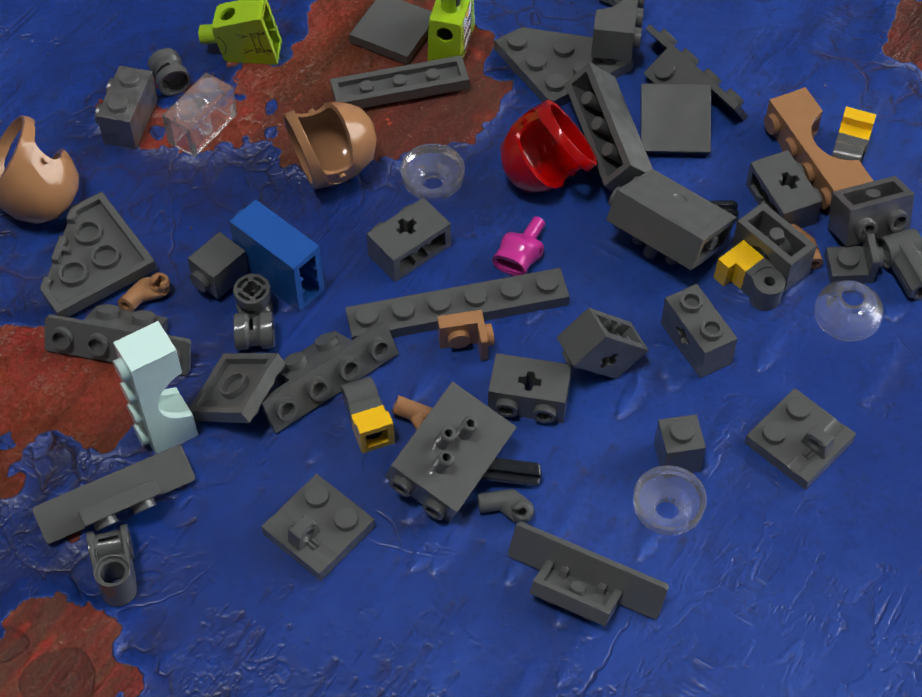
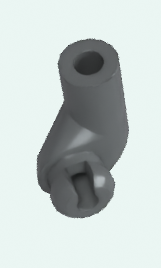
M514 489L477 494L480 513L500 511L516 523L520 521L527 523L534 515L533 504Z

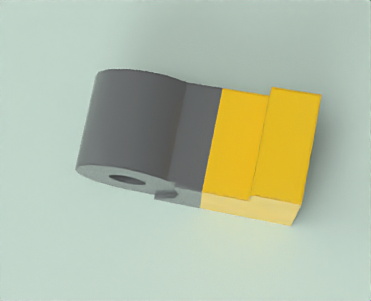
M846 106L832 156L844 160H859L862 164L877 114Z
M745 240L718 259L713 277L722 286L732 282L749 296V301L753 307L762 311H771L777 308L786 284L781 272Z
M369 376L340 385L343 402L349 415L348 419L361 453L394 444V423L389 412L385 410L373 379ZM383 431L382 434L375 439L366 438V436Z

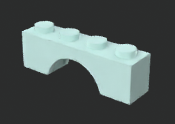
M159 321L113 342L118 358L112 362L122 381L119 384L128 401L126 406L135 423L133 428L141 444L144 446L149 443L154 453L158 454L198 436L194 416L177 388L165 389L172 380L182 373L177 350Z

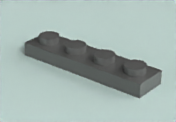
M462 55L332 78L330 79L334 102L342 101L366 108L469 89V77Z

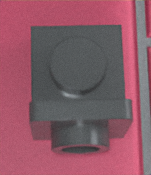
M866 234L863 246L826 247L824 254L830 285L874 283L878 269L882 268L884 264L882 247H877L874 234Z

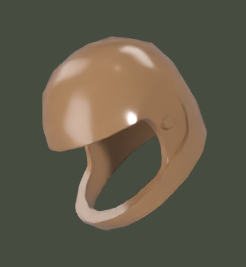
M342 101L324 103L316 111L310 109L308 113L297 114L293 109L283 114L285 127L296 156L310 185L315 190L338 185L354 178L374 159L377 141L375 127L369 116L359 106Z
M21 115L8 126L0 138V209L16 220L34 225L57 219L68 210L79 189V173L72 158L64 148L57 151L51 158L46 156L35 143L36 130L34 119ZM21 130L14 153L5 169V158L16 135Z

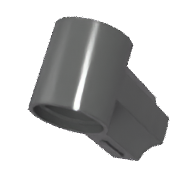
M911 228L879 237L876 243L877 247H882L883 267L893 269L909 298H914L915 301L922 300V237L916 229Z

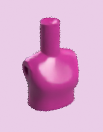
M535 216L523 234L515 232L506 233L502 238L499 250L492 258L493 265L500 271L513 276L526 274L530 266L543 254L544 245L537 237L544 228L545 221Z

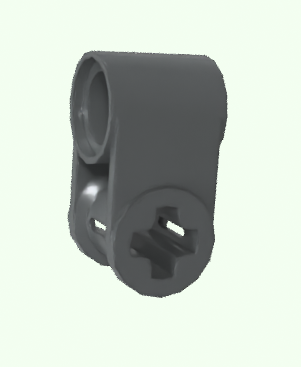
M123 524L120 525L119 530L97 535L93 531L87 532L86 540L93 575L103 601L114 607L128 604L137 594V581L133 563L134 550L128 525ZM122 578L116 583H109L113 579Z

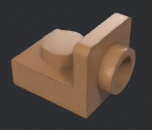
M482 310L437 316L440 349L450 347L459 349L470 344H477L480 360H488V348L494 345V333L492 324H485Z

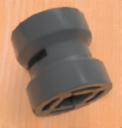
M163 48L151 55L147 63L148 68L152 71L153 77L156 78V84L162 94L174 96L188 88L191 78L176 50Z
M247 274L236 281L233 293L236 300L237 313L258 316L261 312L274 311L269 281L264 276Z
M272 311L261 312L258 316H249L247 313L234 314V341L237 351L248 350L251 346H260L262 349L275 348V327Z

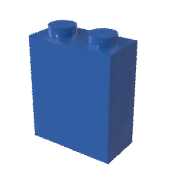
M255 199L245 209H240L233 219L229 221L233 242L246 252L248 274L264 276L269 281L271 291L298 312H301L325 290L320 246Z

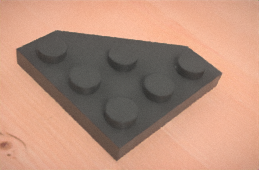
M521 27L494 40V50L541 102L551 100L559 107L571 102L565 82L587 63H592L615 76V78L633 70L632 59L631 61L591 57L593 37Z
M101 191L70 207L66 218L67 226L63 236H59L51 257L52 266L48 276H44L40 290L43 298L55 315L69 317L157 270L154 259Z

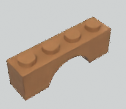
M806 87L769 99L767 113L764 117L765 128L770 135L776 138L782 152L788 150L794 160L803 166L805 176L811 185L819 190L822 196L823 203L821 209H825L830 214L833 191L873 181L859 160L839 159L825 153L817 146L813 137L818 132L823 110Z

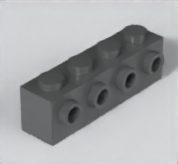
M590 62L587 63L565 82V86L584 135L597 157L596 166L603 184L613 193L617 187L626 185L635 176L639 177L653 168L615 76Z

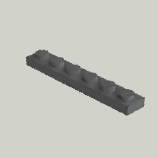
M561 268L354 305L345 307L351 340L381 321L386 322L392 338L437 330V316L482 310L484 321L567 306L569 305L570 296Z

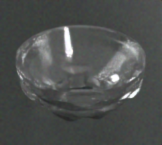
M424 144L415 147L405 155L401 163V177L405 188L412 195L418 198L424 197L426 200H439L451 196L461 187L465 176V165L460 154L442 144ZM429 178H437L443 182L442 186L437 189H429L423 183Z
M840 280L830 283L822 289L815 303L814 315L819 326L827 334L844 341H859L872 336L878 330L883 317V304L877 293L869 286L854 280ZM849 292L856 293L862 298L863 303L856 306L849 305L844 302L842 295Z
M665 465L648 470L637 481L633 493L634 510L639 520L650 530L663 535H679L690 531L703 517L707 504L706 491L701 481L690 471L678 466ZM662 502H670L677 506L679 514L671 519L663 518L657 513L656 507Z

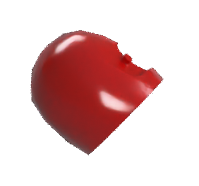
M546 100L528 110L514 122L500 146L502 169L514 186L527 193H546L562 187L566 178L575 176L576 171L584 169L589 172L597 165V157L586 137L571 118L551 100Z

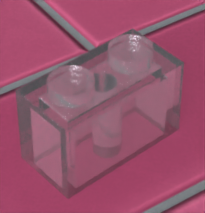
M205 73L162 115L168 143L196 157L237 115L233 86Z

